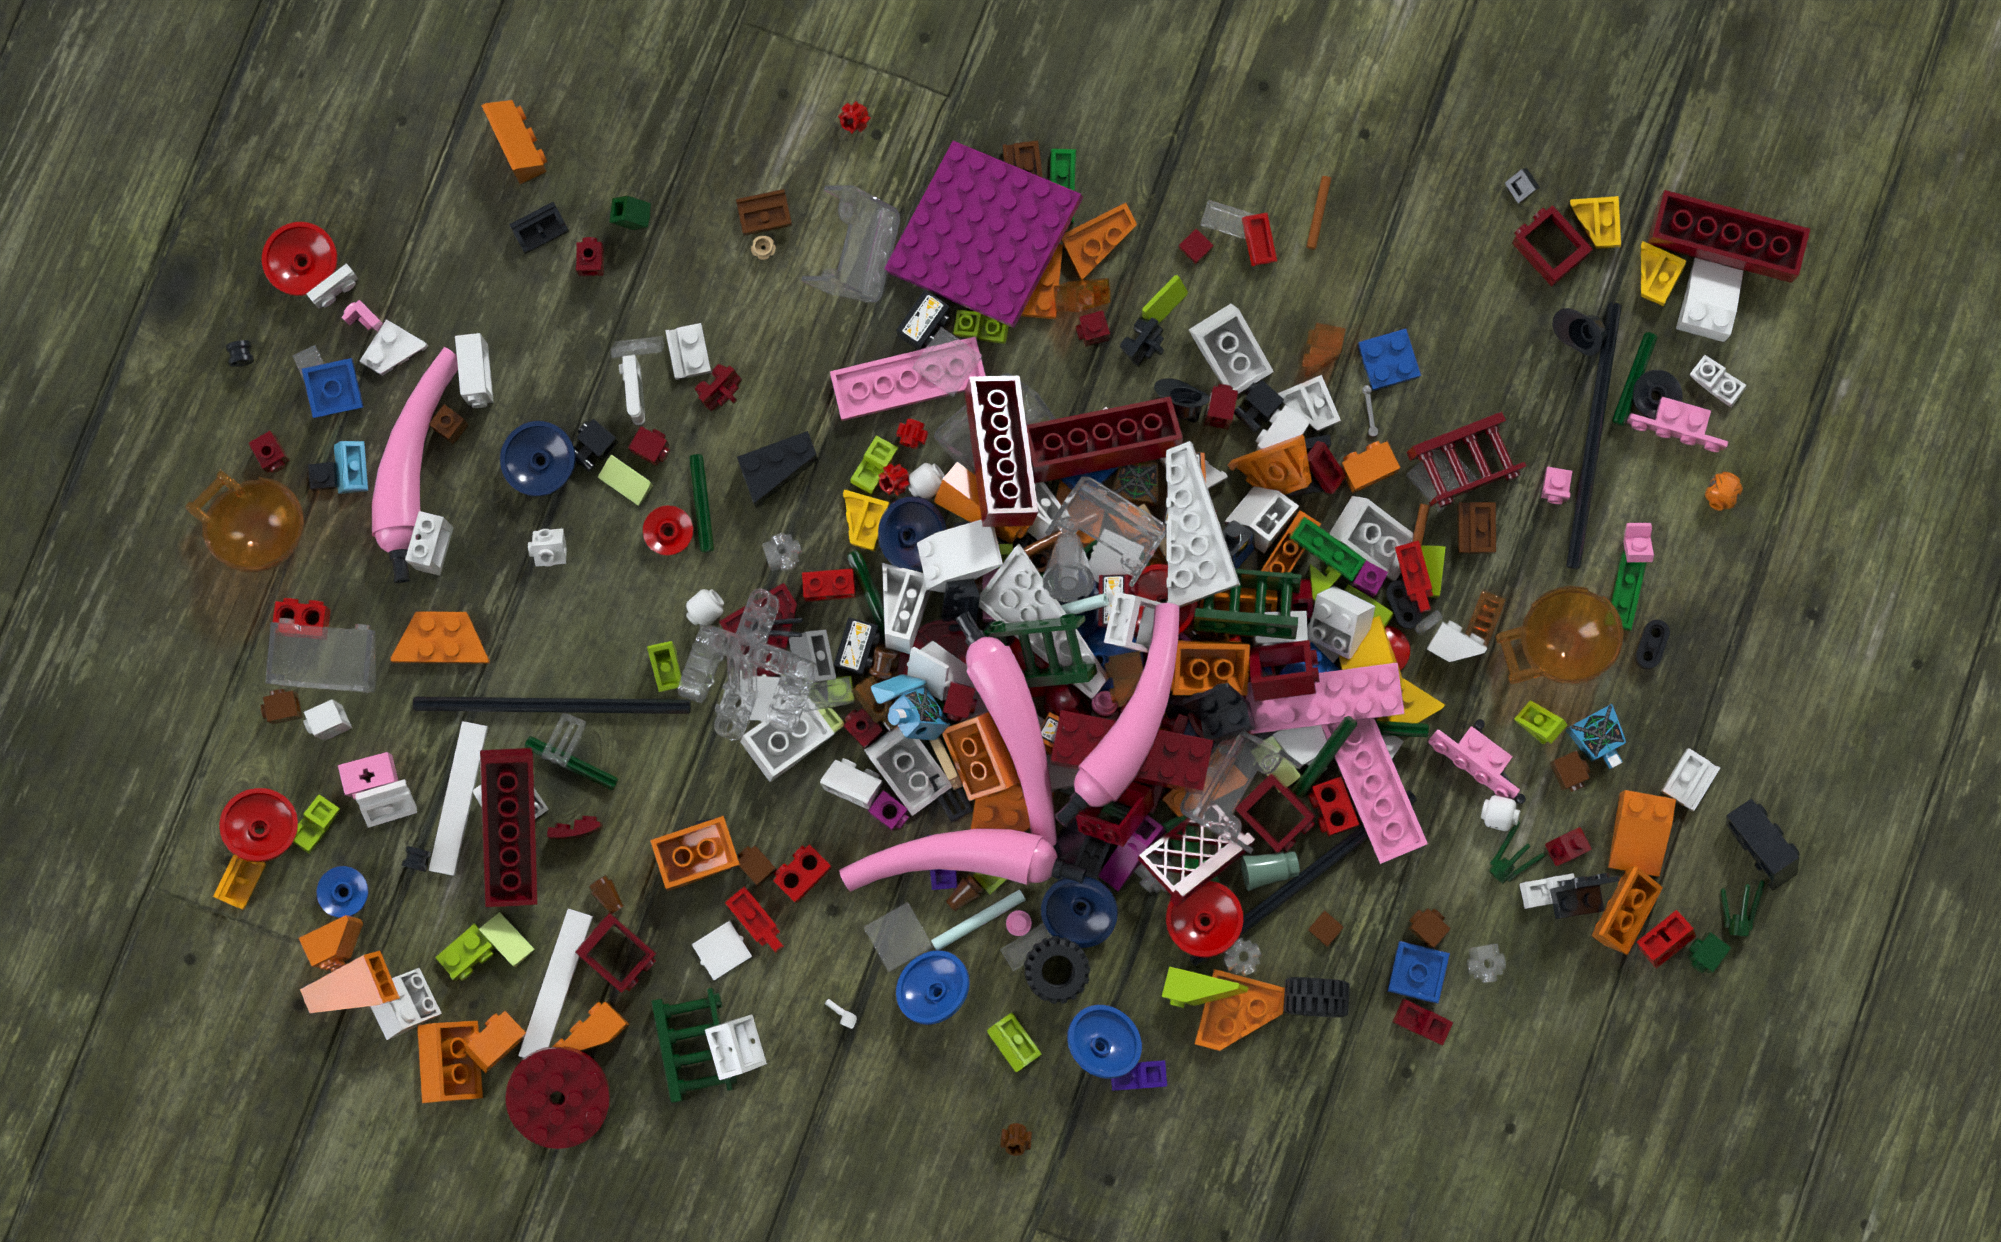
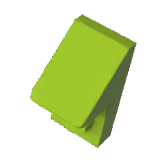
M1312 564L1308 567V577L1311 581L1314 606L1317 594L1331 588L1342 576L1329 566L1324 571L1327 574L1326 577Z
M669 641L647 646L659 692L684 687L677 660V651L673 642Z
M1531 700L1514 718L1520 726L1542 744L1546 742L1552 744L1567 726L1564 719Z

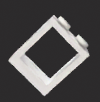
M480 333L455 336L460 394L466 403L472 405L473 408L487 407V403H494L488 344Z
M419 511L405 560L416 570L440 576L453 532V527L444 517ZM418 534L421 535L420 540H416Z
M1115 592L1104 643L1149 653L1153 636L1154 609L1156 605L1161 603L1134 595ZM1144 606L1137 641L1133 643L1132 639L1139 607Z
M753 1015L705 1029L719 1080L739 1075L767 1064ZM752 1038L755 1039V1044L751 1043Z

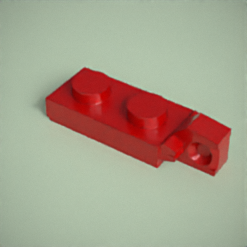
M1419 540L1396 546V555L1411 602L1418 601L1421 613L1430 611L1428 597L1433 596V588Z
M745 886L725 902L755 941L759 942L762 947L768 943L774 952H778L784 947L776 937L780 933L777 925Z

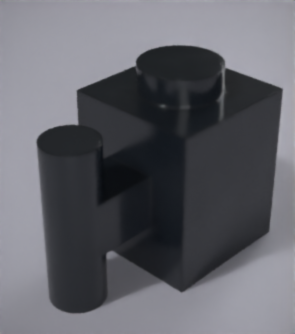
M1263 380L1257 385L1253 382L1244 392L1246 397L1243 403L1250 409L1246 412L1238 406L1234 410V415L1254 433L1261 427L1255 418L1259 416L1266 423L1284 402V399Z
M592 419L590 423L587 421L578 430L579 435L577 439L584 447L580 451L574 447L575 461L588 472H591L595 464L589 458L594 454L603 461L619 442L596 420Z

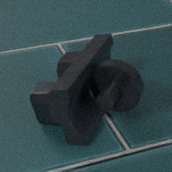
M1153 317L1150 320L1138 318L1133 327L1134 331L1140 334L1138 338L1133 340L1127 336L1120 344L1122 351L1138 367L1145 357L1151 359L1154 353L1158 355L1164 353V349L1160 346L1164 340L1160 335L1164 330L1159 326L1158 320Z

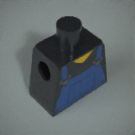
M1233 520L1222 533L1234 568L1238 569L1255 550V540L1252 531Z

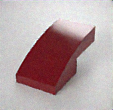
M1402 999L1392 1021L1442 1046L1453 1025L1452 1021L1406 999Z

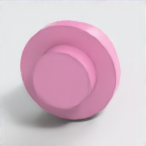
M1101 691L1092 699V708L1099 715L1109 716L1116 711L1117 700L1111 692Z
M1014 911L1007 917L1006 927L1012 935L1023 936L1031 929V918L1026 912Z

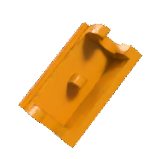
M233 855L213 897L244 910L267 863L250 862Z

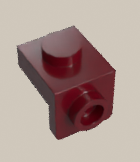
M1581 827L1545 843L1555 866H1559L1592 850Z

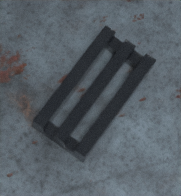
M936 774L929 778L932 786L934 787V792L939 790L934 781L936 778L940 777L939 774ZM961 787L956 790L966 806L964 810H961L951 789L946 791L957 811L955 815L952 814L942 794L938 797L951 823L974 811Z

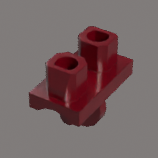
M718 364L711 373L716 380L711 385L703 381L695 387V391L699 395L698 398L710 412L718 405L723 406L727 401L735 404L737 399L733 394L739 389L737 385L742 381L735 369L730 365L725 367Z

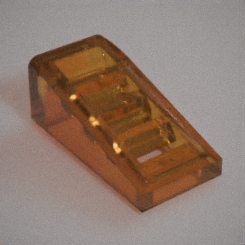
M1482 589L1465 635L1470 637L1473 628L1486 632V637L1478 634L1475 635L1484 639L1483 645L1488 647L1506 598ZM1484 599L1498 604L1497 608L1483 604ZM1480 609L1493 613V618L1479 613ZM1476 619H1480L1491 624L1488 628L1475 622Z

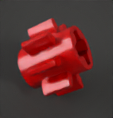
M856 101L852 105L846 103L841 108L843 112L838 115V118H840L842 128L853 134L856 130L862 132L867 127L866 123L871 117L868 116L865 106L858 104V101Z
M907 419L906 424L900 423L896 433L897 437H901L899 443L913 449H917L919 443L925 445L928 431L924 430L925 424L914 419Z
M900 464L885 466L883 468L884 472L878 475L882 490L887 492L888 495L895 492L897 496L905 492V487L910 485L907 470L901 467Z

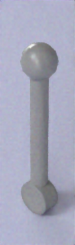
M1365 385L1362 388V392L1366 397L1370 425L1368 435L1375 437L1378 434V429L1374 424L1370 394L1372 388L1369 385Z

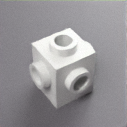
M563 529L533 531L532 542H528L529 556L534 557L536 566L566 564L567 547Z

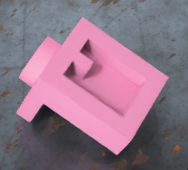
M360 300L348 305L344 310L345 314L342 316L349 325L358 319L368 330L373 327L377 332L383 325Z
M1547 467L1541 498L1548 499L1547 502L1552 504L1567 502L1570 498L1569 489L1572 471Z
M1651 523L1626 524L1623 543L1627 562H1653L1654 553L1650 538L1652 532Z

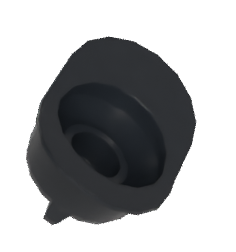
M1563 308L1556 312L1553 317L1552 326L1558 339L1587 356L1598 353L1603 341L1609 336L1603 321L1595 315H1584L1577 310Z
M1164 378L1158 380L1154 385V390L1160 397L1171 396L1177 418L1193 423L1198 421L1203 405H1206L1210 399L1208 394L1178 379Z

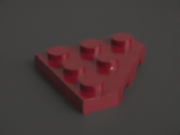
M785 583L780 584L719 621L751 676H762L765 674L767 677H776L781 672L785 656L763 648L754 647V642L747 641V628L750 621L757 622V619L776 620L795 617L797 603ZM793 624L772 625L770 629L791 631ZM769 635L768 642H763L786 651L789 637Z

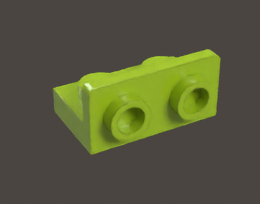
M475 923L435 957L454 981L458 979L461 981L465 980L473 973V966L478 962L483 964L493 955L491 951L495 946L479 930L480 928Z

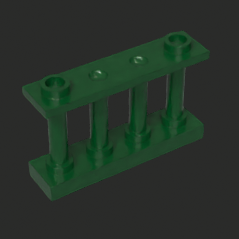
M1235 569L1240 585L1231 588L1229 611L1214 610L1215 595L1204 598L1203 609L1195 608L1194 631L1296 640L1298 617H1291L1290 614L1292 592H1300L1301 575L1291 572L1278 573ZM1241 588L1256 589L1255 613L1239 612ZM1267 590L1282 591L1280 616L1265 614Z
M1070 613L1062 615L1060 618L1014 623L995 621L984 631L986 637H995L1005 646H1007L1005 636H1019L1026 669L1022 670L1028 688L1090 682L1098 673L1096 663L1086 664L1082 660L1075 629L1085 621L1084 615L1075 616V614ZM1065 630L1073 662L1071 666L1059 664L1052 632ZM1042 633L1049 662L1048 668L1039 669V666H1036L1029 634Z
M714 988L707 989V998L679 1004H665L664 999L651 1001L671 1103L684 1101L683 1095H686L688 1091L726 1084L727 1091L734 1090L733 1084H737L736 1075L719 1080L718 1075L690 1081L679 1079L678 1070L682 1069V1066L713 1060L711 1050L679 1056V1054L674 1053L673 1044H677L679 1040L706 1035L705 1029L721 1024L718 1008H722L720 993H715ZM711 1007L714 1023L676 1031L674 1028H669L668 1019L672 1018V1015Z

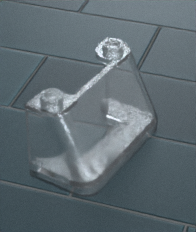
M279 618V623L271 622L266 684L375 693V631L370 630L371 625L355 624V629L297 625L294 624L295 619Z

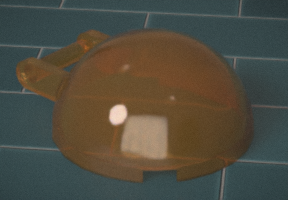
M220 470L216 474L217 478L193 503L189 501L185 505V508L203 523V534L201 535L208 550L220 563L230 569L241 572L259 573L280 566L296 550L303 535V511L296 495L287 486L276 480L258 477L259 480L244 481L239 484ZM224 485L229 489L215 500L207 514L201 510Z
M1565 586L1548 591L1533 602L1524 618L1523 626L1498 633L1495 637L1497 643L1501 644L1510 672L1508 676L1510 684L1543 676L1559 684L1577 685L1595 680L1611 668L1620 654L1624 631L1622 620L1616 608L1605 596L1600 597L1590 592L1589 588ZM1519 638L1522 640L1525 656L1532 668L1522 671L1519 670L1511 641Z

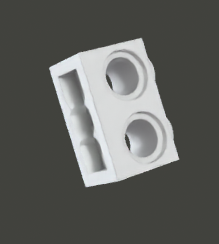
M333 699L304 712L307 719L303 721L308 733H313L315 737L324 741L352 728L343 706Z

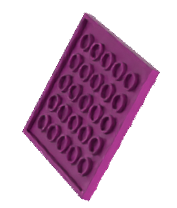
M952 141L884 270L891 275L1015 328L1076 213L1083 196L1071 189Z

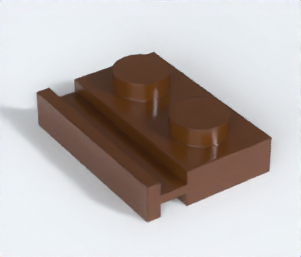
M1038 140L1014 143L1013 145H1002L1004 162L1043 178Z
M784 189L736 199L744 236L792 226Z
M1496 502L1458 503V553H1496Z

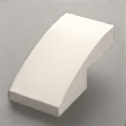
M1574 873L1520 883L1525 909L1553 904L1550 889L1559 887L1560 881L1571 880L1574 878Z

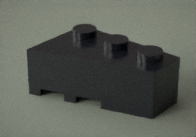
M808 431L737 456L756 508L818 460Z
M1751 798L1726 815V825L1744 851L1748 850L1757 863L1754 865L1757 870L1763 869L1771 880L1768 886L1774 891L1798 874L1800 853L1793 843L1788 844L1782 837L1784 833L1776 823L1772 824L1769 821L1765 808L1760 803L1756 804Z

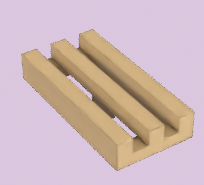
M940 738L929 740L953 789L956 790L962 787V782Z

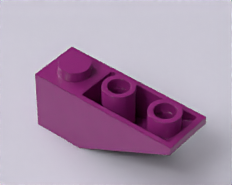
M1146 815L1124 847L1118 845L1098 876L1119 892L1141 864L1137 859L1138 856L1165 833L1164 827Z

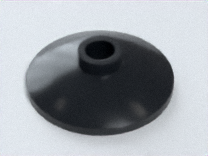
M1648 371L1635 382L1633 401L1636 408L1648 418L1655 419L1662 397L1682 402L1681 385L1667 371ZM1652 392H1656L1658 394V400L1652 399Z

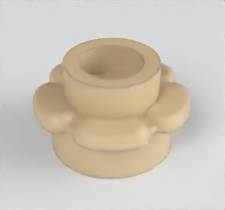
M768 236L756 237L753 240V246H751L752 254L758 256L761 260L768 259L776 250L775 245H773V239Z

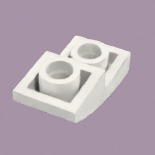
M1704 355L1690 373V376L1708 392L1732 408L1745 391L1746 384L1725 372V367Z

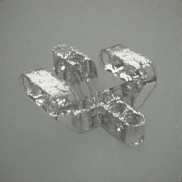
M761 588L754 590L750 594L736 634L714 626L700 624V630L695 643L692 645V650L678 686L679 696L702 703L707 697L710 686L714 685L715 680L713 678L719 662L723 661V656L727 657L728 682L722 687L725 692L720 705L716 704L715 706L717 717L714 728L718 735L730 741L739 740L750 723V716L760 694L757 691V667L781 675L766 715V724L789 733L794 732L799 723L817 673L815 662L784 649L766 644L779 609V600L775 595ZM767 598L766 605L761 607L762 600ZM758 622L759 624L757 629L755 631H752V626L754 625V623ZM750 646L749 652L743 655L745 647ZM772 653L771 660L766 663V656ZM741 698V705L735 708L737 700ZM732 722L733 727L731 731L727 733V726Z

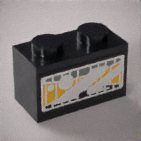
M924 290L896 329L897 336L917 350L924 349L925 347L930 348L937 337L934 334L938 328H944L951 318L949 315L950 306Z
M848 617L834 662V668L864 677L865 672H869L872 666L873 657H870L872 649L877 647L881 639V633H878V626Z

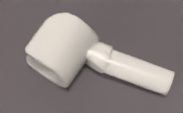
M828 999L825 1004L837 1014L842 1015L839 1024L852 1029L857 1020L856 1016L845 1011L843 1008L841 1009Z

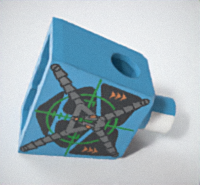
M926 686L902 694L889 708V722L892 725H898L904 736L910 739L936 740L950 725Z
M1612 704L1565 729L1591 762L1602 756L1609 769L1623 762L1616 748L1625 744L1626 740Z

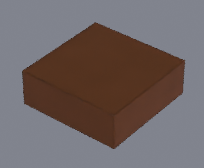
M1324 910L1309 927L1308 931L1328 947L1344 927Z

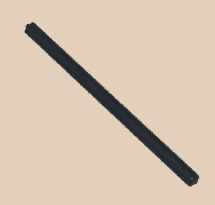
M1610 302L1607 306L1605 329L1609 336L1603 341L1600 350L1567 557V568L1575 570L1581 567L1622 305L1615 302Z
M414 697L413 709L415 711L689 714L691 702L690 700Z
M1410 790L1406 791L1411 805L1417 801L1416 796ZM1364 825L1299 873V876L1294 877L1243 916V927L1240 936L1367 840L1369 837ZM1192 955L1190 961L1196 968H1200L1213 957H1196Z

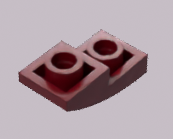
M582 816L581 820L575 819L574 829H570L571 825L555 823V828L548 827L547 838L557 840L580 838L603 829V823L598 822L597 817Z

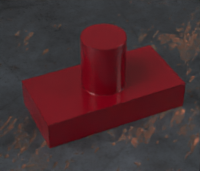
M1317 441L1307 454L1310 472L1313 473L1325 493L1334 494L1346 477V474L1325 442Z

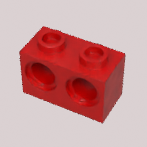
M853 569L802 573L805 602L856 598Z
M284 598L283 602L275 601L272 632L277 635L327 639L331 609L324 606V602L309 600L308 604H301L298 599ZM294 611V619L291 622L285 623V613ZM314 613H319L320 619L318 623L310 625L309 617Z
M1342 777L1313 786L1310 789L1311 794H1308L1313 809L1317 808L1320 814V818H1317L1322 833L1326 832L1329 837L1359 825ZM1322 790H1331L1334 793V800L1332 802H1325L1321 797ZM1339 813L1343 817V824L1341 826H1334L1330 821L1331 814Z
M810 844L806 848L802 845L792 855L795 859L788 866L784 863L774 873L776 878L773 881L796 904L832 869V866ZM809 856L817 859V866L813 870H806L803 866L805 858ZM791 874L797 875L799 878V883L795 888H788L785 885L786 877Z
M1675 910L1639 939L1637 944L1639 950L1657 969L1696 938L1694 928L1678 910Z

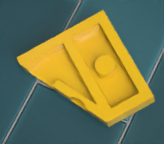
M1619 196L1570 200L1571 208L1596 249L1621 247Z
M1642 241L1641 297L1664 307L1686 265V260Z
M844 490L843 497L846 503L850 543L854 546L876 552L879 543V522L890 503Z
M1403 679L1406 688L1401 690L1404 714L1379 717L1377 721L1419 723L1443 709L1445 704Z

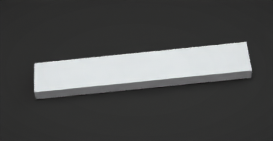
M462 721L429 871L452 876L456 874L474 794L472 790L475 789L480 767V750L484 749L488 726Z
M571 909L567 910L518 1056L525 1058L538 1049L550 1047L580 958L575 953V950L586 939L593 916Z

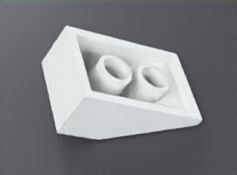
M1694 258L1676 329L1725 342L1732 332L1743 271Z
M1229 304L1189 329L1197 346L1221 384L1232 386L1233 390L1238 391V394L1247 389L1253 382L1256 383L1274 372L1241 312L1234 305Z
M1355 496L1351 497L1329 533L1368 562L1387 571L1386 577L1392 581H1396L1401 573L1395 547L1411 543L1414 535L1369 499Z
M982 520L935 533L917 543L927 590L945 593L946 582L976 579L1003 565L995 528L982 527Z
M803 693L744 734L740 742L769 782H772L835 733L808 696Z
M898 725L864 749L870 760L912 816L952 787L947 776L920 739L905 737ZM939 774L940 777L934 780L939 790L934 792V787L929 778Z
M843 758L841 762L835 760L820 781L823 789L869 810L883 784L882 780L878 779L880 775L869 769H866L865 772L855 769L857 764Z

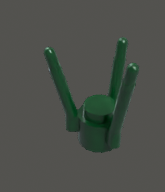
M1519 821L1517 825H1513L1496 856L1489 862L1492 867L1488 871L1502 884L1506 881L1511 882L1515 876L1545 857V854L1541 853L1514 870L1515 866L1513 864L1530 848V844H1526L1510 860L1505 857L1500 860L1520 825Z
M1761 880L1749 917L1746 914L1750 885H1745L1741 914H1733L1732 919H1730L1725 888L1721 889L1724 927L1729 928L1728 934L1749 937L1763 892L1764 880Z

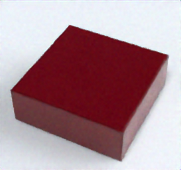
M1197 229L1178 246L1195 264L1214 247Z

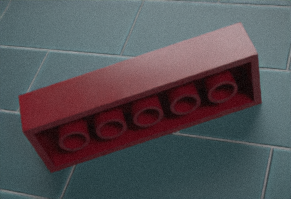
M1664 190L1658 199L1647 243L1662 249L1792 283L1800 273L1810 228Z
M970 377L964 392L982 527L1033 526L1038 514V505L1020 377Z
M1171 396L1026 425L1034 484L1166 458V450L1183 444V437Z
M1061 710L1051 756V765L1080 770L1078 766L1100 743L1116 721ZM1158 730L1154 744L1133 781L1202 795L1213 740Z
M532 748L480 750L485 907L538 905Z

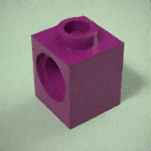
M1366 560L1356 576L1352 587L1374 598L1388 572Z
M882 791L868 810L869 814L892 831L896 827L901 829L909 818L906 815L908 809L885 791ZM887 806H894L897 809V815L893 819H886L883 816V810Z

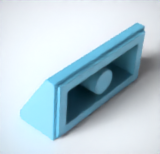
M364 441L338 442L334 445L338 493L368 491Z
M899 675L872 685L871 690L877 704H881L924 686L926 681L908 675Z

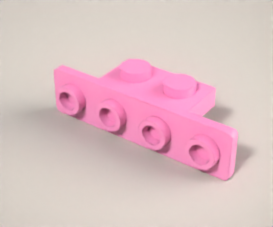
M1665 397L1660 399L1655 420L1630 414L1626 422L1632 424L1631 427L1633 429L1656 431V435L1663 438H1670L1671 436L1680 438V442L1687 445H1695V443L1704 445V449L1711 452L1723 451L1728 446V441L1705 435L1711 413L1710 410Z
M1472 726L1459 743H1456L1440 730H1436L1428 740V743L1432 745L1435 751L1447 756L1458 768L1466 770L1474 776L1477 782L1485 784L1497 796L1514 799L1519 793V788L1500 775L1513 756Z

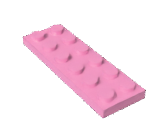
M975 336L830 371L841 420L845 421L964 392L970 377H984L985 372Z
M1398 663L1319 673L1320 682L1315 683L1316 694L1257 702L1254 701L1251 682L1248 683V696H1246V700L1250 702L1255 727L1254 730H1251V734L1341 723L1344 717L1351 716L1355 720H1364L1404 714Z
M1374 718L1356 720V728L1334 757L1381 864L1428 843ZM1340 723L1321 725L1327 740Z

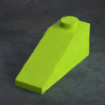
M1169 967L1162 997L1169 999L1170 1005L1184 1008L1185 1004L1196 1006L1246 993L1248 987L1239 983Z

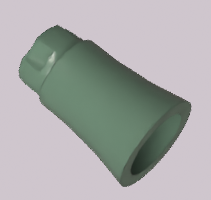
M1295 852L1241 856L1240 858L1242 876L1248 891L1270 883L1288 880L1290 877L1299 876V862Z

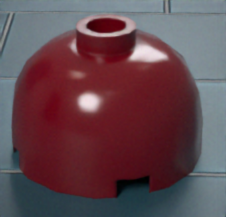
M1074 684L1046 687L1044 694L1046 704L1044 709L1048 715L1051 712L1060 717L1061 710L1091 715V711H1086L1090 705L1085 694Z

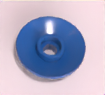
M347 866L330 869L321 877L317 886V899L320 906L325 912L335 917L341 918L345 915L352 916L363 908L368 898V885L365 878L359 871ZM343 888H347L349 891L346 897L340 895V891Z

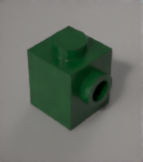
M631 196L612 198L609 223L630 230L648 228L651 203Z
M1708 932L1704 934L1701 940L1699 938L1694 940L1688 949L1691 953L1687 958L1692 961L1691 966L1700 973H1712L1731 947L1713 933Z

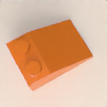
M1628 790L1620 793L1608 868L1626 871L1627 868L1636 866L1647 875L1660 876L1672 827L1676 799Z
M724 816L650 840L667 891L694 883L740 865Z

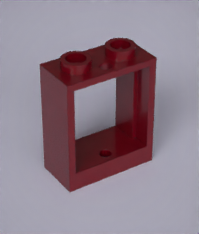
M1553 205L1547 210L1544 207L1532 217L1534 221L1529 226L1525 223L1514 232L1516 237L1512 242L1551 287L1589 256L1593 250ZM1549 218L1577 248L1574 253L1555 269L1525 239Z
M1310 640L1250 648V675L1255 702L1316 694L1315 683H1319L1320 678L1318 667H1313V665H1318L1316 649L1311 650ZM1305 662L1306 672L1263 677V667Z
M1273 772L1235 808L1277 853L1281 849L1287 852L1297 842L1294 837L1300 831L1305 834L1315 824L1312 821L1315 815ZM1273 786L1305 816L1279 843L1248 812Z
M1135 782L1130 783L1126 791L1116 801L1132 807L1120 825L1096 818L1104 806H1090L1085 812L1081 811L1076 816L1078 831L1087 836L1104 840L1107 843L1124 847L1153 807L1151 788Z
M610 912L575 950L577 955L621 993L625 989L630 991L639 981L636 976L643 969L647 972L656 962L653 958L656 952ZM612 925L646 953L621 982L588 954Z

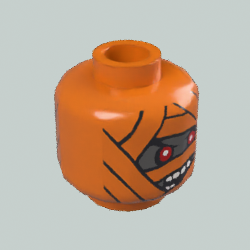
M1729 472L1714 475L1705 491V497L1709 501V505L1719 511L1733 508L1743 490L1740 479Z

